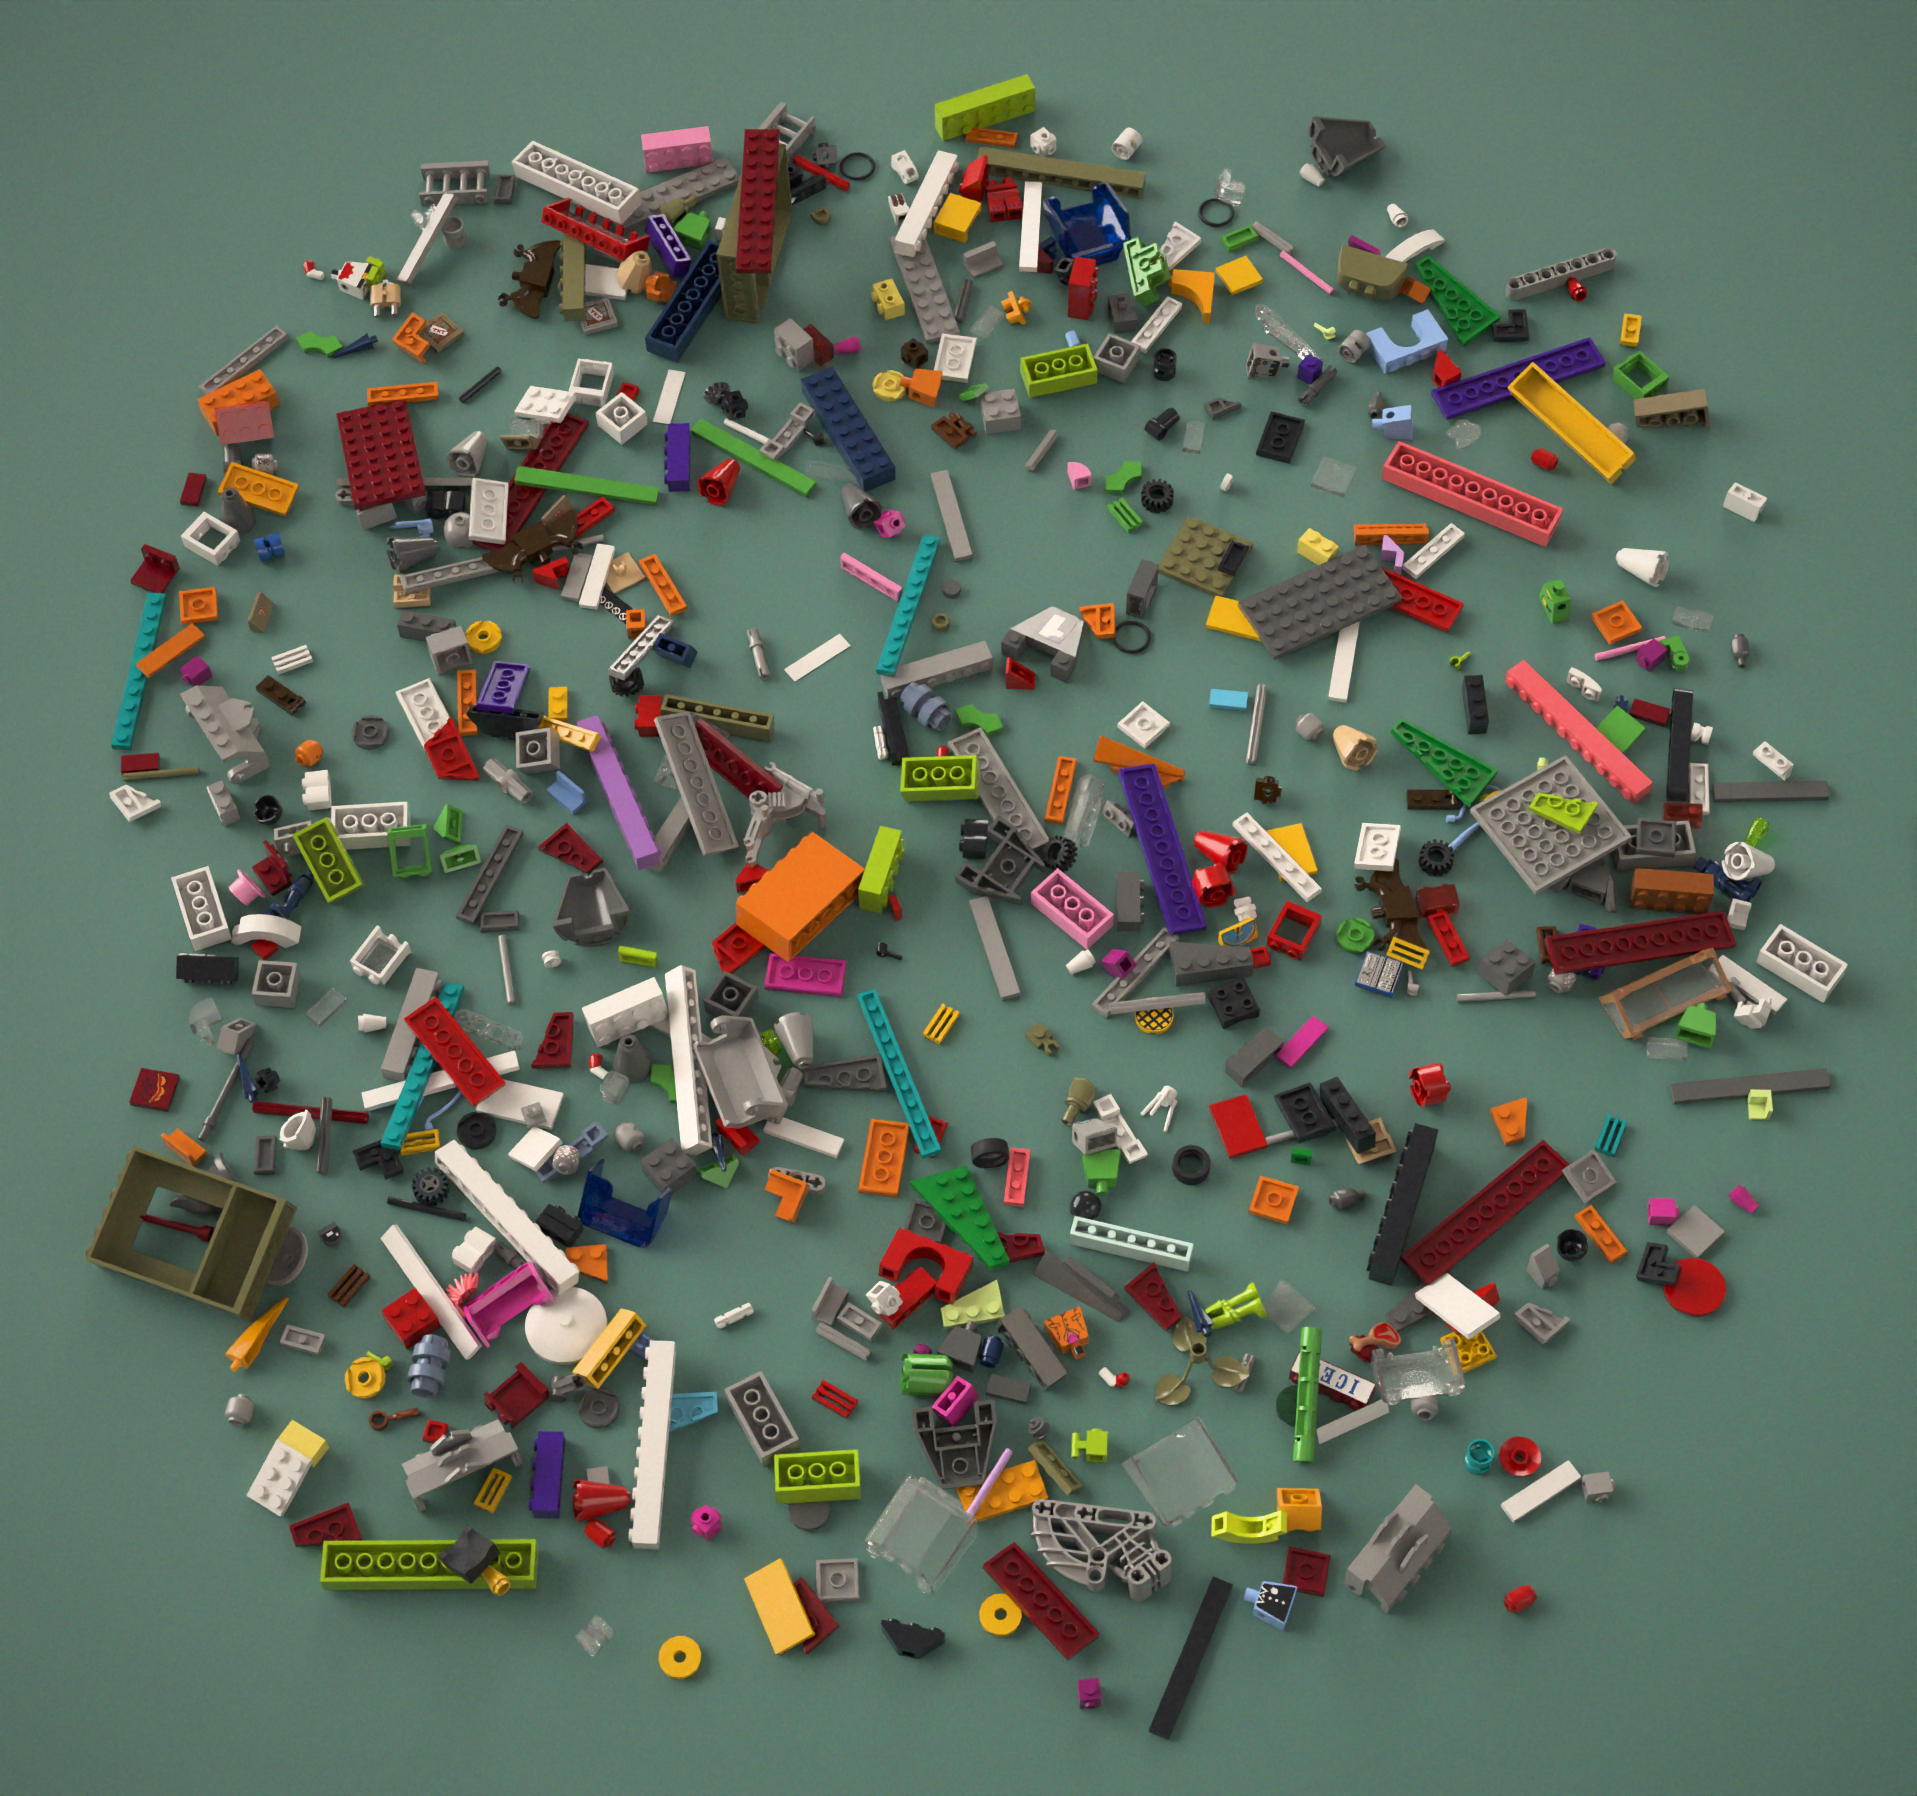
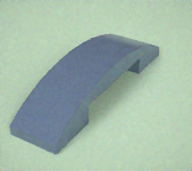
M595 1121L581 1131L582 1136L569 1144L579 1151L581 1155L579 1163L590 1156L608 1138V1134L598 1121ZM554 1156L548 1158L538 1171H535L543 1183L562 1175L553 1167Z

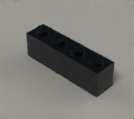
M1335 1077L1320 1083L1321 1101L1356 1153L1360 1154L1375 1148L1376 1132L1340 1079Z

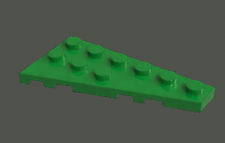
M1429 255L1416 263V271L1424 284L1431 288V296L1462 347L1500 321L1501 316Z
M1400 718L1391 729L1390 733L1469 808L1497 775V769L1403 718Z
M967 1165L910 1181V1187L914 1191L916 1190L921 1195V1198L933 1207L934 1212L954 1233L956 1232L961 1237L965 1245L968 1244L975 1255L989 1270L1009 1265L1010 1260Z

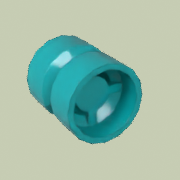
M1476 1439L1469 1444L1464 1464L1470 1473L1482 1475L1491 1468L1495 1450L1489 1441Z

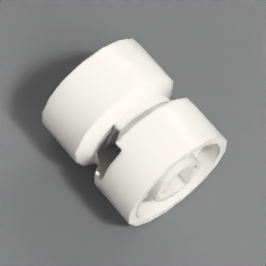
M1126 128L1112 144V151L1118 158L1128 160L1142 144L1143 139L1135 129Z

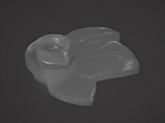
M1459 419L1455 421L1456 426L1451 427L1445 434L1446 437L1456 440L1455 448L1460 450L1469 447L1472 441L1480 437L1481 428L1477 424H1471L1469 420Z

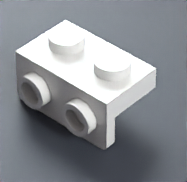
M1766 741L1753 751V755L1784 781L1790 777L1794 764Z

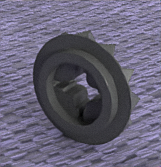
M723 381L713 383L704 391L703 398L709 404L714 403L716 405L718 402H722L723 393L730 392V387L728 383Z

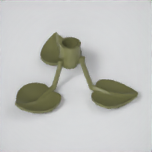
M1183 1316L1175 1327L1173 1344L1180 1352L1190 1350L1189 1364L1181 1380L1175 1374H1165L1160 1377L1156 1383L1155 1400L1167 1406L1179 1405L1185 1402L1191 1390L1184 1382L1193 1363L1201 1364L1207 1360L1210 1367L1214 1369L1212 1373L1213 1381L1223 1388H1232L1249 1378V1372L1241 1362L1229 1356L1219 1357L1216 1360L1215 1366L1210 1359V1355H1207V1347L1205 1345L1207 1337L1204 1336L1203 1332L1197 1333L1195 1322L1187 1316Z

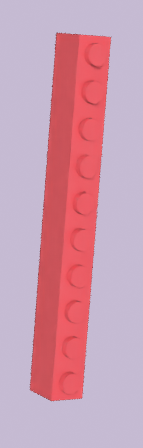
M1522 660L1507 671L1505 679L1507 686L1513 689L1521 700L1526 701L1535 713L1543 717L1545 722L1552 726L1560 737L1565 738L1571 747L1583 756L1585 761L1590 762L1596 768L1600 775L1608 779L1609 783L1616 787L1625 799L1635 804L1650 793L1653 782L1527 662Z

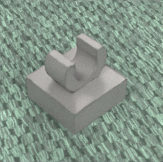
M540 1102L521 1108L527 1128L546 1122Z

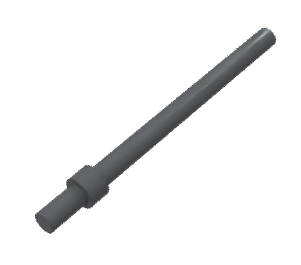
M252 1039L247 1040L241 1052L244 1063L255 1043ZM238 1059L209 1117L207 1116L203 1122L204 1127L198 1137V1140L202 1142L206 1141L210 1131L214 1129L217 1123L216 1119L240 1073Z

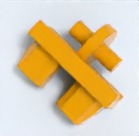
M1013 291L1008 292L1009 298L1001 301L1006 312L1014 309V311L1006 314L1010 325L1020 322L1021 325L1026 324L1022 311L1024 313L1029 312L1028 309L1032 306L1030 299L1020 297L1018 301Z

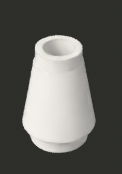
M1306 163L1299 172L1303 179L1318 187L1325 181L1313 164Z
M1396 204L1388 206L1387 211L1392 224L1398 228L1404 227L1408 223V215Z
M1082 950L1066 967L1070 974L1073 975L1093 967L1096 961L1089 950Z
M369 1014L358 1016V1031L366 1033L386 1029V1017Z

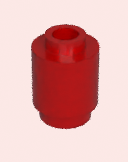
M1543 448L1535 449L1531 456L1532 464L1547 471L1549 469L1553 471L1559 461L1556 454Z
M593 1518L584 1528L586 1537L602 1549L611 1547L616 1540V1537H614L615 1531L601 1520Z
M1522 1585L1506 1594L1503 1602L1509 1612L1517 1614L1533 1605L1534 1601L1537 1600V1596L1530 1585Z

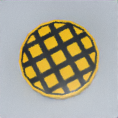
M1171 1007L1136 1011L1135 1023L1145 1033L1161 1034L1172 1025L1173 1009Z

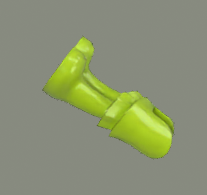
M1254 1282L1250 1283L1241 1294L1226 1301L1225 1299L1222 1301L1218 1300L1215 1304L1205 1309L1208 1317L1222 1314L1212 1319L1214 1324L1211 1326V1329L1235 1325V1322H1241V1317L1253 1313L1262 1319L1268 1317ZM1247 1301H1252V1302H1250V1303H1248V1304H1246V1305H1244V1306H1242V1307H1240V1308H1237V1309L1233 1310V1308L1236 1307L1237 1305H1240V1304L1245 1303V1302H1247Z

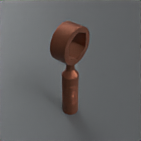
M416 1407L396 1412L388 1417L383 1411H375L370 1415L369 1423L372 1429L382 1431L388 1426L389 1420L394 1419L398 1421L420 1415L419 1409ZM382 1416L385 1419L383 1424L375 1426L373 1424L374 1418Z

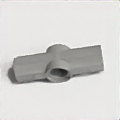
M495 758L489 759L483 767L484 772L496 782L502 792L505 794L509 793L520 804H526L530 801L533 791L520 780L515 771L512 769L508 770Z
M788 1068L780 1083V1088L788 1106L777 1117H774L775 1124L781 1123L788 1107L791 1108L795 1101L796 1091L803 1080V1073L797 1068ZM772 1117L766 1118L767 1121L771 1122Z

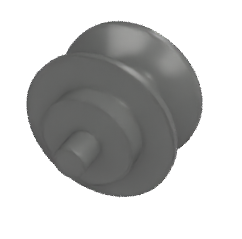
M1043 1417L1031 1419L1027 1427L1028 1433L1033 1434V1438L1036 1440L1047 1437L1050 1430V1424L1045 1422Z

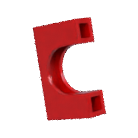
M899 1228L879 1264L878 1276L897 1283L905 1267L911 1261L919 1258L934 1260L943 1269V1273L935 1286L934 1298L953 1305L972 1270L973 1256L966 1252L952 1249L948 1245L932 1241L930 1238L914 1234L910 1230Z

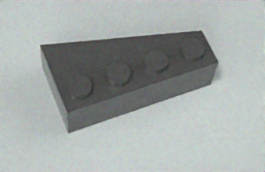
M1170 942L1169 956L1176 986L1252 976L1254 964L1250 948Z
M1018 1306L1000 1318L994 1328L998 1333L1001 1331L1004 1333L1005 1342L1009 1347L1012 1346L1017 1349V1357L1024 1364H1029L1028 1371L1045 1391L1068 1374L1066 1372L1067 1367L1061 1359H1057L1053 1346L1049 1342H1045L1041 1329L1037 1325H1033L1029 1312Z

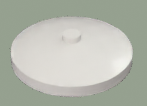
M571 1287L561 1295H558L553 1289L551 1292L556 1301L552 1303L550 1300L542 1306L533 1303L525 1322L526 1337L531 1349L544 1361L563 1366L578 1364L608 1326L607 1316L601 1302L590 1292L581 1288Z

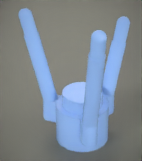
M431 519L396 522L395 525L389 527L390 529L417 527L418 533L423 534L420 537H430V533H434Z

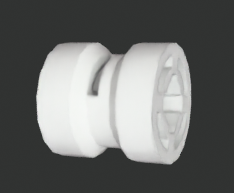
M1694 723L1690 741H1701L1702 744L1708 745L1713 727L1706 726L1704 728L1700 724Z

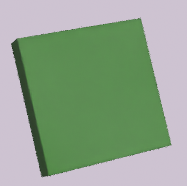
M1616 706L1596 728L1623 754L1646 731L1642 724L1619 706Z

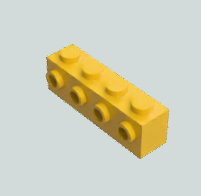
M621 1308L572 1373L583 1375L586 1386L599 1389L647 1326L636 1312Z

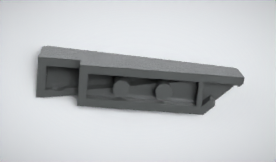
M1047 1250L1034 1271L1035 1277L1117 1322L1121 1321L1129 1312L1128 1307L1118 1301L1120 1297L1113 1289L1069 1256L1063 1263Z

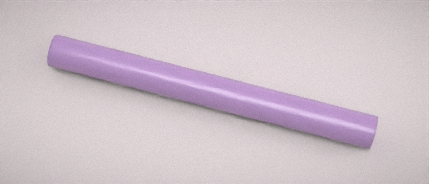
M1005 1449L963 1516L966 1521L970 1522L1010 1459L1013 1454L1010 1449Z

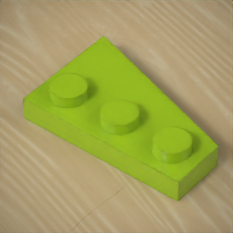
M1538 793L1530 804L1529 811L1580 835L1598 808L1599 802L1592 801L1587 803L1581 802V799L1574 798V800H1569L1557 795Z

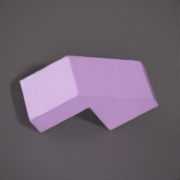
M1384 535L1381 560L1395 562L1394 573L1401 575L1404 552L1387 535Z

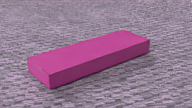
M1312 1016L1276 1054V1058L1292 1069L1326 1033L1328 1026L1315 1016Z

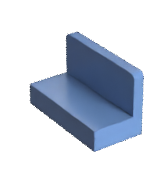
M558 771L556 772L557 781L546 790L547 794L574 815L587 804L585 793Z

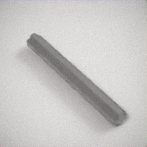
M1259 684L1257 686L1246 758L1247 764L1255 765L1257 760L1267 693L1266 685Z
M1204 992L1113 1002L1109 1004V1010L1111 1014L1205 1004L1206 996Z

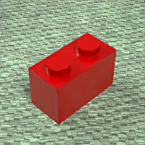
M662 695L639 696V703L635 705L638 718H635L634 722L635 730H638L639 737H660L654 719L662 716Z

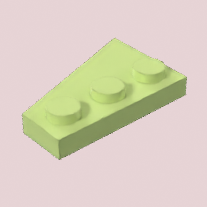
M995 1280L956 1300L953 1305L948 1304L942 1307L941 1315L944 1330L953 1329L954 1326L965 1327L968 1321H973L977 1324L999 1321L1000 1318L1005 1316L998 1281Z

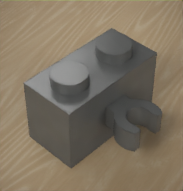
M1129 293L1108 296V310L1114 334L1135 331V324L1138 323L1137 313L1133 312L1135 309L1133 299L1130 300Z

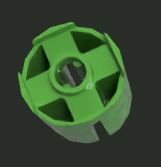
M903 1353L901 1361H905V1366H902V1373H900V1390H903L902 1395L941 1396L953 1381V1373L951 1372L953 1371V1364L950 1358L946 1355Z

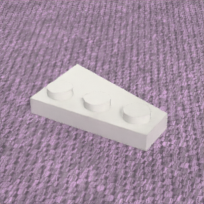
M1176 221L1160 249L1161 253H1166L1169 271L1201 243L1199 236Z

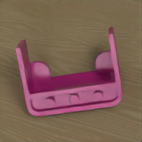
M529 1261L470 1300L463 1309L468 1322L488 1348L490 1346L489 1341L499 1336L501 1325L533 1303L542 1306L550 1300L552 1303L556 1300L535 1266Z

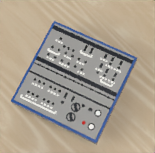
M1367 951L1355 986L1392 998L1404 962Z

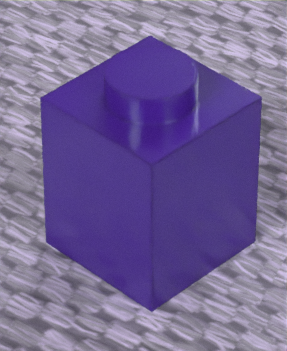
M1308 354L1298 365L1297 378L1312 385L1322 374L1323 361Z

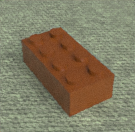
M1636 868L1630 886V908L1639 910L1655 909L1656 911L1667 910L1677 913H1708L1714 895V874Z

